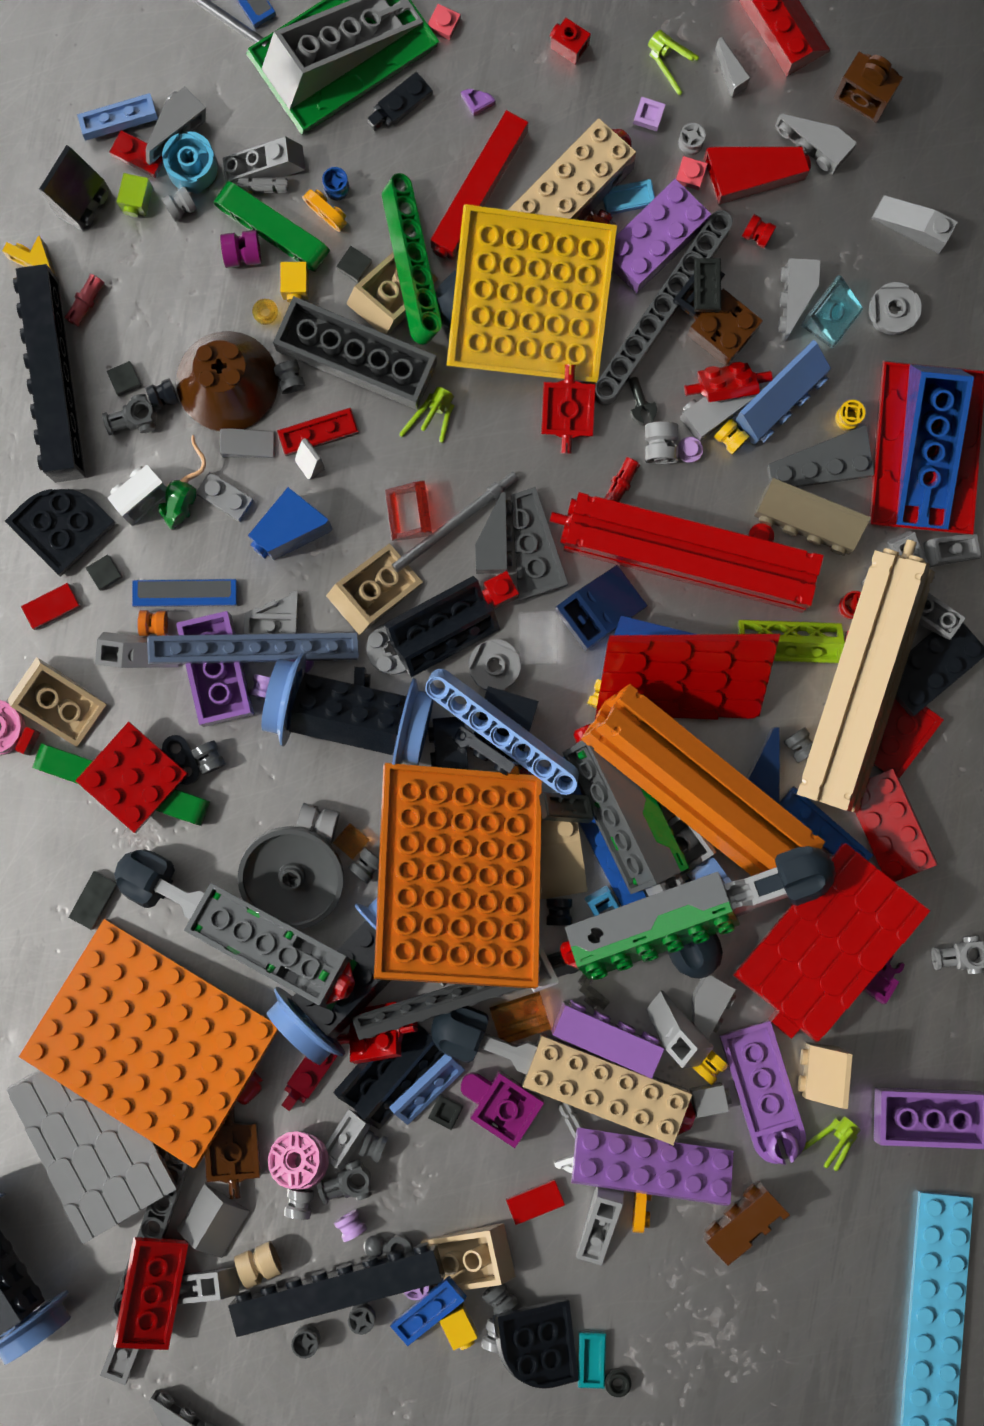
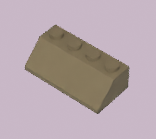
M772 478L764 489L754 517L759 518L760 523L773 527V525L783 528L782 531L791 536H797L798 534L807 538V542L816 546L826 545L831 547L830 550L833 553L845 556V554L849 555L855 550L871 518L775 478Z

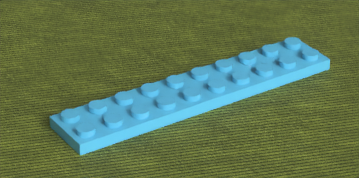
M918 1191L900 1426H956L973 1197Z

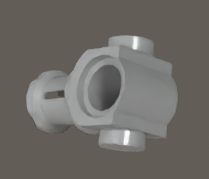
M979 935L963 937L964 941L955 943L953 948L939 949L938 947H932L931 956L934 969L939 971L942 967L956 966L958 970L967 969L968 974L984 973L983 941H980ZM972 948H976L979 953L978 958L972 962L969 959V951Z

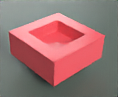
M437 4L428 25L433 33L450 40L461 19V14Z
M683 156L676 180L682 186L699 190L707 163Z

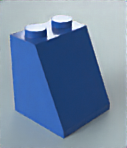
M287 487L248 534V537L252 541L250 545L254 548L253 550L264 559L269 556L276 560L329 534L333 528L329 519Z

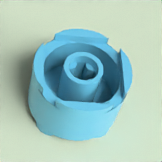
M193 131L180 135L178 133L166 142L162 151L163 164L171 182L177 188L185 187L188 192L198 194L212 184L217 175L218 163L209 141L203 135Z

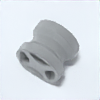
M688 123L682 128L678 144L683 153L694 155L700 152L706 136L703 127L697 123Z

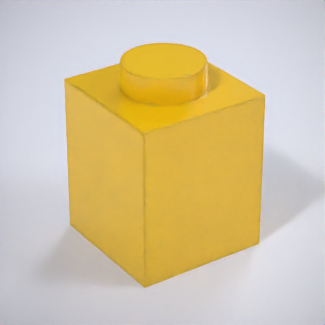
M280 262V292L283 300H287L290 303L293 296L302 300H309V269L306 262Z
M463 1302L439 1321L453 1351L458 1348L465 1350L475 1344L474 1340L478 1338V1331Z

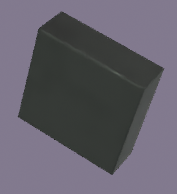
M350 246L336 267L358 283L371 265L372 259Z
M130 361L107 370V374L118 396L141 387V383Z
M108 554L86 567V570L100 591L123 578Z
M440 1094L428 1118L452 1130L464 1105Z

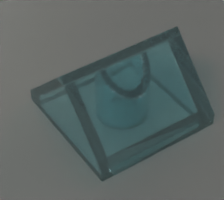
M837 275L807 314L801 326L826 345L834 348L861 313L863 307L843 277Z

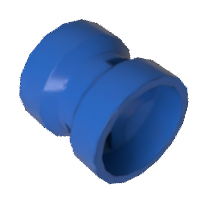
M331 167L324 172L322 182L326 195L335 201L344 199L349 193V182L346 172L339 167Z

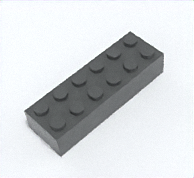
M293 296L273 341L275 350L279 353L416 410L420 405L437 365V357L432 353Z

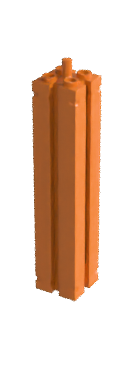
M631 684L603 703L596 714L597 718L589 725L581 738L584 743L592 746L594 751L751 876L776 868L775 858L778 854L805 846L822 849L825 843L823 839L818 835H814L812 830L646 696L640 695L638 690Z

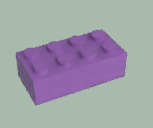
M674 179L616 235L612 271L637 294L699 234L710 218L711 213L685 187Z
M228 611L176 623L179 635H236L232 615ZM242 662L185 664L199 725L206 727L254 715Z
M570 1000L568 1004L563 1001L551 1029L553 1036L652 1079L664 1051L658 1037L643 1031L642 1035L635 1033L636 1029L627 1023L619 1021L616 1025L610 1022L611 1018L602 1012L595 1010L591 1014L586 1011L585 1005Z
M875 1087L874 1141L883 1146L984 1149V1093L981 1091Z

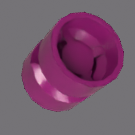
M257 230L243 231L241 236H237L236 233L220 235L225 268L240 267L242 262H245L247 266L262 263Z

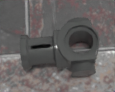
M146 394L132 396L131 400L127 405L123 406L121 411L111 414L107 412L102 413L104 425L109 435H113L114 431L129 428L131 431L138 429L140 433H149L156 429L157 413L147 400ZM149 409L147 417L143 419L138 418L137 415L140 410Z
M360 1159L348 1162L345 1165L346 1170L338 1172V1177L325 1182L320 1181L317 1184L318 1192L324 1205L328 1204L329 1200L342 1195L345 1198L356 1197L357 1201L372 1195L370 1190L371 1174L364 1167ZM362 1174L366 1181L365 1184L361 1186L355 1185L351 1180L352 1175Z

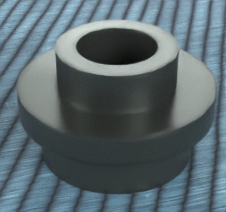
M614 1369L605 1378V1388L611 1396L623 1397L631 1389V1378L626 1371ZM620 1378L623 1381L622 1385L614 1386L613 1381Z

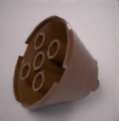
M221 331L204 336L186 351L178 366L176 388L183 408L201 426L220 432V429L245 430L261 421L260 419L272 408L278 393L279 378L275 375L273 368L276 365L271 354L259 341L240 332Z

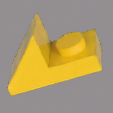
M38 235L31 250L19 243H16L14 246L6 242L2 252L9 260L24 267L47 264L56 276L46 244L40 235Z

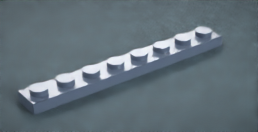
M357 633L147 637L148 664L276 662L279 658L295 661L301 653L306 654V661L357 660L359 658Z

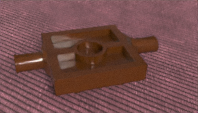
M234 1107L205 1154L206 1181L229 1183V1199L241 1198L239 1182L245 1179L261 1177L257 1123L242 1124L235 1122Z

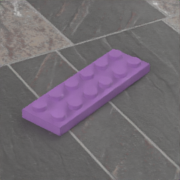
M577 1128L571 1183L729 1206L731 1204L734 1151L674 1142V1145L658 1139Z

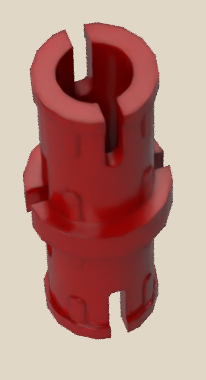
M626 457L618 474L613 476L612 484L604 499L620 502L625 492L629 491L630 483L640 467L637 461Z

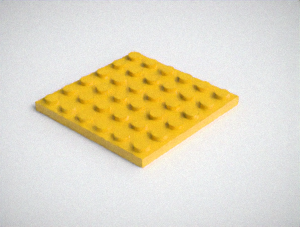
M464 205L447 366L564 379L565 364L570 365L569 375L571 373V365H576L575 380L597 383L617 225Z

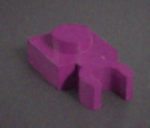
M894 956L890 958L883 969L875 975L863 990L881 1004H887L899 984V981L893 977L895 974L902 972L905 966L901 962L896 965L895 969L892 968L890 962Z

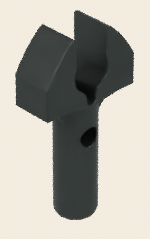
M631 377L629 384L636 402L635 408L630 411L631 417L636 423L643 426L644 421L640 412L644 408L649 413L652 423L657 413L656 403H649L645 400L638 377Z

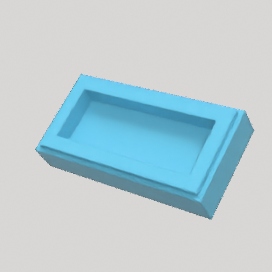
M651 179L615 186L603 198L606 216L645 208L655 198Z

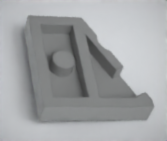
M293 591L289 593V596L278 601L268 602L262 608H255L246 612L244 616V634H297L298 591Z

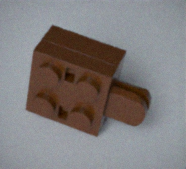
M859 51L844 74L834 99L877 123L893 98L903 77L895 69L891 68L892 64L886 58L876 54L873 56L863 54Z
M723 288L721 290V311L697 312L693 317L696 321L691 325L687 336L721 364L728 366L758 331L763 320ZM694 289L689 290L685 294L684 301L689 298ZM694 300L690 304L692 307H694Z

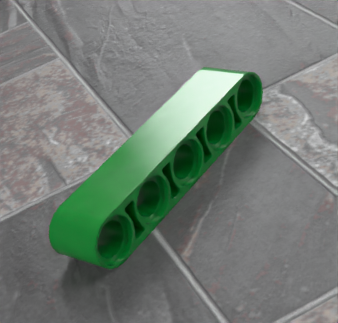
M227 181L213 201L214 205L223 213L250 231L257 230L259 237L297 262H306L308 269L313 272L317 271L330 252V249L319 239L230 181Z

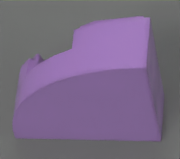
M473 89L461 91V96L473 116L495 105V99L487 92L484 93Z

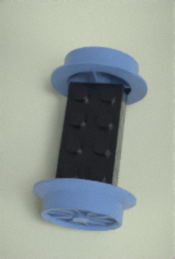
M301 653L295 662L280 658L276 661L266 692L261 727L262 731L278 734L281 746L286 745L292 732L393 755V765L402 763L419 765L434 700L426 692L418 689L415 678L411 681L407 696L307 674L305 673V653Z
M377 898L368 907L358 903L354 905L367 921L337 950L358 962L352 972L355 985L347 998L337 1001L331 1011L297 993L292 996L280 987L274 988L277 1002L266 1012L267 1016L290 1043L316 1064L321 1065L331 1053L342 1057L345 1055L343 1047L336 1038L352 1022L351 1017L359 1015L391 981L374 979Z
M0 1193V1198L6 1195V1193ZM0 1230V1359L6 1365L57 1331L70 1320L71 1316L62 1304L69 1293L68 1290L46 1301L42 1296L40 1288L35 1285L28 1274L26 1266L15 1254L12 1244Z

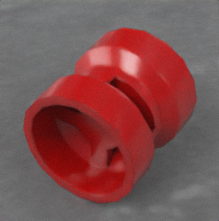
M754 214L742 237L747 240L752 239L756 241L757 245L764 249L777 226L772 223L763 222L761 217Z
M851 591L839 600L838 611L842 617L848 620L853 619L861 595L860 591Z

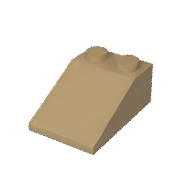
M393 252L354 286L346 303L374 329L386 335L393 331L406 317ZM431 272L433 284L435 285L439 278Z
M390 543L338 581L326 595L359 635L380 620L423 583L409 565L398 573L394 570L391 564L401 558V556Z
M36 657L7 699L10 707L78 747L107 705L38 657Z
M541 819L540 900L588 892L578 823Z
M806 1043L805 1049H802L800 1054V1064L804 1065L803 1075H799L798 1091H801V1096L808 1100L848 1109L853 1054L834 1045Z
M504 1223L477 1227L421 1241V1243L428 1242L429 1246L437 1244L445 1272L444 1279L450 1276L461 1290L502 1285L516 1277ZM439 1283L434 1284V1285H430L431 1290H432L434 1287H436Z

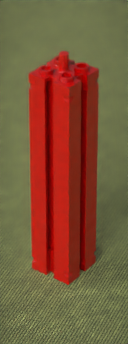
M578 492L577 499H571L567 515L552 512L549 521L564 525L560 543L565 544L563 550L565 552L577 553L580 556L785 609L789 608L803 613L812 605L816 589L815 585L824 557L821 554L808 553L805 550L597 496L591 497L589 494Z

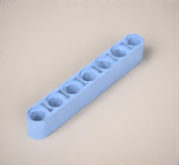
M437 669L431 673L425 686L426 693L430 698L558 793L568 795L575 791L579 773L573 764L450 672L444 669ZM433 681H442L445 684V688H437ZM462 696L466 699L467 703L459 704L455 701L454 697ZM483 712L487 715L488 719L480 720L476 717L475 713ZM505 728L509 735L502 736L497 732V729ZM526 744L530 747V750L522 751L518 748V745ZM547 760L551 763V766L543 767L539 764V761ZM566 775L571 777L572 781L566 783L560 777Z

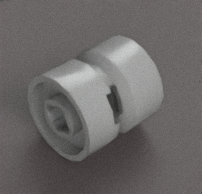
M652 422L645 425V441L649 442L645 447L646 463L664 465L679 461V449L675 444L678 440L677 423Z
M303 803L296 827L311 830L332 844L340 812L326 808L321 812L318 806Z

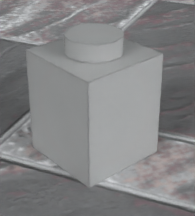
M721 1082L689 1088L697 1118L729 1112L728 1104H732L729 1088L724 1089V1085Z

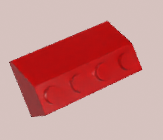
M739 0L786 77L830 52V48L799 0Z

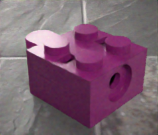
M501 1070L497 1072L492 1082L476 1072L466 1074L461 1081L462 1094L477 1104L470 1114V1119L513 1148H516L544 1104L543 1098L524 1088L522 1084Z

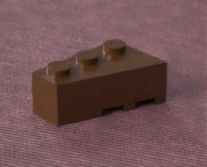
M761 1182L748 1186L743 1192L744 1197L737 1204L735 1202L731 1203L724 1210L723 1213L725 1215L718 1222L715 1220L710 1223L704 1230L706 1233L703 1236L705 1242L727 1266L753 1246L752 1242L761 1233L764 1235L768 1234L772 1230L769 1225L777 1218L781 1217L785 1220L790 1216Z

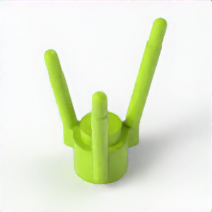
M658 30L649 40L648 47L652 49L649 55L657 62L677 94L681 95L680 87L660 56L667 57L672 50H675L690 61H698L699 56L674 41L662 30Z
M436 387L434 393H429L426 401L405 425L399 435L403 437L429 406L431 410L421 430L425 431L435 413L443 414L445 411L439 441L443 443L450 416L455 407L451 403L454 395L444 388Z
M845 1116L841 1121L835 1118L828 1127L807 1141L803 1151L807 1150L835 1129L836 1131L833 1135L839 1140V1143L824 1164V1167L828 1168L843 1148L834 1166V1171L839 1170L852 1144L858 1138V1133L861 1131L857 1125Z

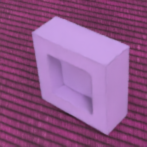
M641 97L633 124L657 131L666 104Z

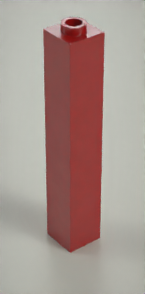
M508 110L505 111L430 239L434 254L443 259L448 257L453 260L459 251L464 205L481 207L486 205L528 133V121Z

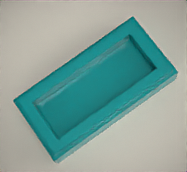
M579 1331L578 1388L605 1389L606 1332Z

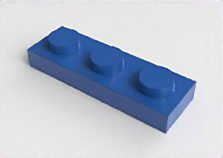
M448 1276L422 1299L418 1300L396 1318L390 1327L409 1346L464 1302L467 1295Z

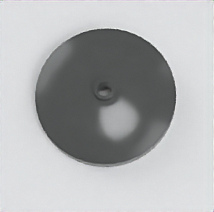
M278 827L261 834L246 849L239 864L238 888L242 900L298 930L316 925L334 910L342 893L344 871L338 853L321 835L301 827ZM289 872L293 873V875H296V876H295V877L290 876V875H289Z

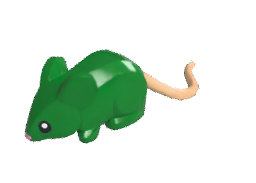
M192 435L191 439L192 445L200 456L202 465L199 470L188 474L181 480L171 481L166 489L165 503H160L158 507L160 515L171 530H175L178 525L183 523L185 517H190L189 506L195 502L196 488L188 482L203 473L206 467L205 456L196 445L194 435Z

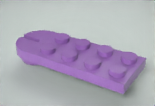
M767 1020L719 1035L755 1151L767 1162L786 1165L777 1142L778 1138H781L787 1159L791 1163L794 1162L805 1147L806 1133L771 1021Z

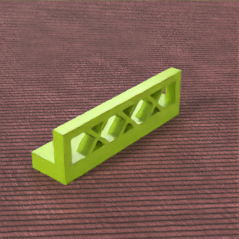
M738 620V634H745V629H754L758 632L757 634H774L771 632L773 630H780L784 633L780 635L774 661L839 663L845 644L842 623ZM799 631H806V632L809 633L810 635H809V636H802V635L798 634L797 632H799ZM836 632V637H828L823 633Z

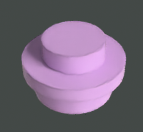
M686 437L678 444L679 458L684 462H696L703 453L701 442L694 437Z

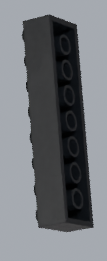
M47 264L15 268L17 278H13V285L16 294L19 293L20 303L16 304L19 318L23 321V328H20L22 343L26 344L27 353L23 354L25 367L29 369L30 379H27V388L29 394L33 395L34 404H30V411L33 420H36L37 429L34 430V439L36 445L40 446L41 455H37L38 467L40 471L43 470L46 476L55 483L84 479L86 476L59 281Z

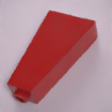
M709 147L704 155V161L707 163L706 167L718 205L803 181L811 169L810 158L807 154H804L802 147Z

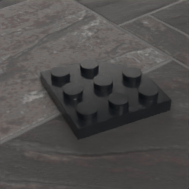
M48 489L28 498L5 520L60 577L116 524L90 497L72 489Z
M562 1298L493 1315L499 1357L505 1368L514 1378L529 1386L542 1389L554 1388L579 1381L569 1299Z

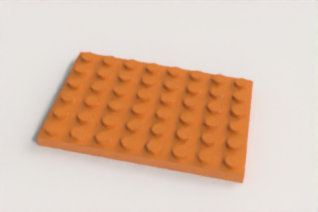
M385 763L383 765L374 979L538 988L541 806L539 795L542 793V780L535 775L526 774L516 775L509 773L506 776L500 772L406 764L393 765L392 763Z
M103 919L19 1057L195 1169L200 1164L279 1030L265 1016L110 921Z

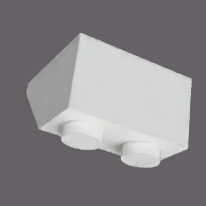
M148 465L135 469L130 475L131 478L124 484L116 485L108 497V500L120 515L132 526L165 499L167 487Z

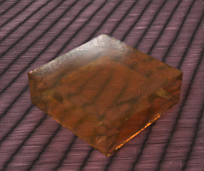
M349 823L333 843L353 860L370 839Z

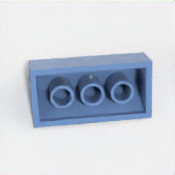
M815 340L802 350L738 414L735 420L737 427L750 436L749 440L754 445L760 440L763 443L766 442L774 433L772 428L778 422L783 425L793 415L790 410L796 404L801 407L811 397L808 393L814 387L817 390L820 389L829 379L826 375L831 367Z

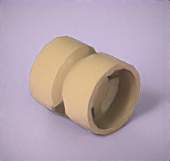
M271 1241L257 1246L254 1253L248 1250L234 1257L237 1273L246 1289L261 1284L263 1278L270 1280L283 1273L280 1258Z

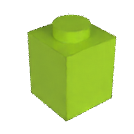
M123 173L117 204L125 215L131 217L147 215L153 190L149 178Z

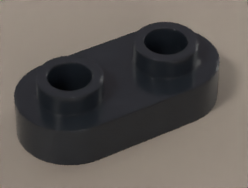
M178 735L167 737L162 744V751L181 768L190 767L192 769V774L186 777L181 784H194L199 779L201 771L197 760L191 752L189 743L185 738ZM175 744L181 746V750L177 754L172 751V747Z

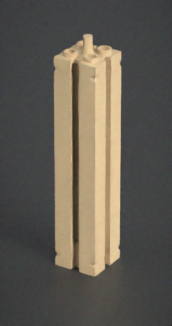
M906 540L901 556L899 552L884 548L883 552L874 551L872 565L869 567L797 795L855 813L859 811L860 800L864 796L930 591L929 586L935 575V572L930 569V564L926 563L925 559L913 556L917 544L915 541Z

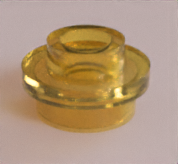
M260 299L254 304L252 314L258 323L268 325L276 320L278 308L272 300ZM269 309V315L262 316V310Z

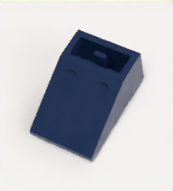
M616 565L558 604L555 612L586 652L616 630L621 616L632 618L648 605L619 566Z

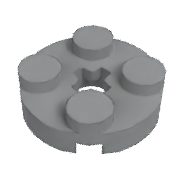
M891 282L883 285L875 292L870 300L868 311L873 326L877 331L890 335H899L909 331L915 325L921 315L922 305L920 297L909 289L910 286L901 282ZM892 303H896L897 307H901V311L897 315L889 311Z
M382 624L374 629L368 637L366 646L367 656L371 664L379 671L390 675L401 674L406 669L398 655L392 656L391 652H385L390 640L385 626Z
M493 639L479 644L473 650L469 659L470 675L475 683L484 690H487V687L490 686L504 691L515 683L521 669L520 659L515 648L508 642L500 639ZM495 658L499 659V665L502 666V669L491 672L490 666L487 665L488 662H493Z

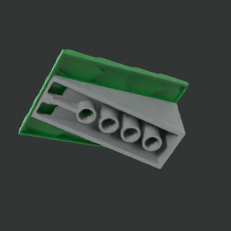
M322 0L249 47L246 55L254 64L263 80L268 84V87L279 103H281V106L298 131L303 135L334 116L336 112L360 99L368 91L429 54L438 46L440 41L411 0ZM268 41L265 47L262 46L264 42Z

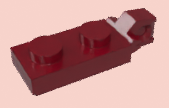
M331 1053L321 1065L316 1064L305 1056L287 1082L284 1090L289 1094L281 1106L290 1111L297 1100L304 1103L338 1055Z

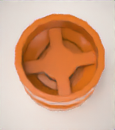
M148 610L139 611V636H149L150 634L167 636V611H157L156 613H150Z

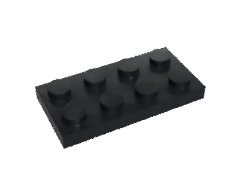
M964 622L950 640L932 632L910 650L895 699L912 718L984 658L983 644Z

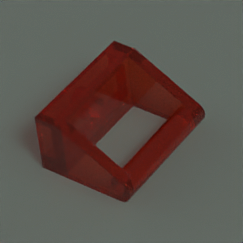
M425 480L385 490L392 541L427 537L432 534ZM416 492L421 528L401 532L396 495Z

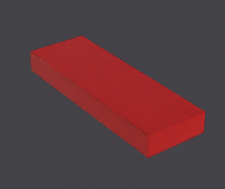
M351 407L277 430L285 456L297 453L301 440L304 438L314 448L359 434Z

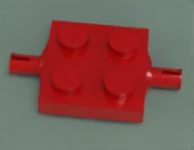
M734 362L730 366L724 367L710 366L705 368V370L697 371L699 383L684 385V392L686 396L704 395L708 402L759 394V383L771 382L773 377L771 371L755 373L751 370L748 363Z
M565 364L564 380L559 382H543L541 434L561 437V453H566L567 443V453L571 454L572 438L593 436L595 384L575 381L576 365H571V373L569 375L570 365Z
M397 1002L366 1007L360 1014L375 1009H379ZM351 1022L349 1032L340 1034L336 1039L341 1045H350V1062L354 1064L401 1056V1042L404 1034L417 1032L418 1028L416 1027H418V1023H411L397 1030H389L372 1038L359 1040Z

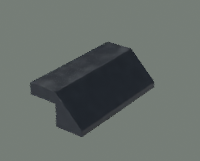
M474 576L384 623L390 643L411 678L500 630L495 611L484 600L479 581Z
M419 1023L418 1027H416L418 1028L417 1032L404 1034L401 1042V1056L357 1064L333 1092L338 1099L354 1108L364 1121L378 1130L393 1114L389 1107L444 1055L434 1044L431 1033Z

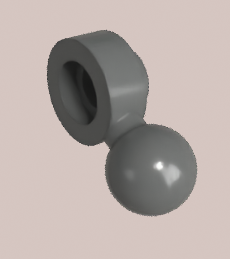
M395 1235L388 1243L384 1242L379 1236H370L364 1243V1251L369 1257H379L383 1253H386L388 1257V1253L396 1250L395 1246L397 1244L404 1246V1253L412 1251L413 1244L405 1235Z

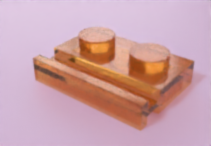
M539 991L489 1008L499 1038L510 1043L551 1029Z

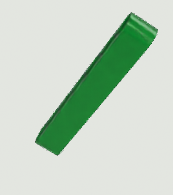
M396 173L382 190V201L410 335L416 343L426 345L440 331L442 321L413 185L408 176Z
M41 743L32 768L77 783L76 779L93 761ZM175 789L156 811L202 826L211 801Z

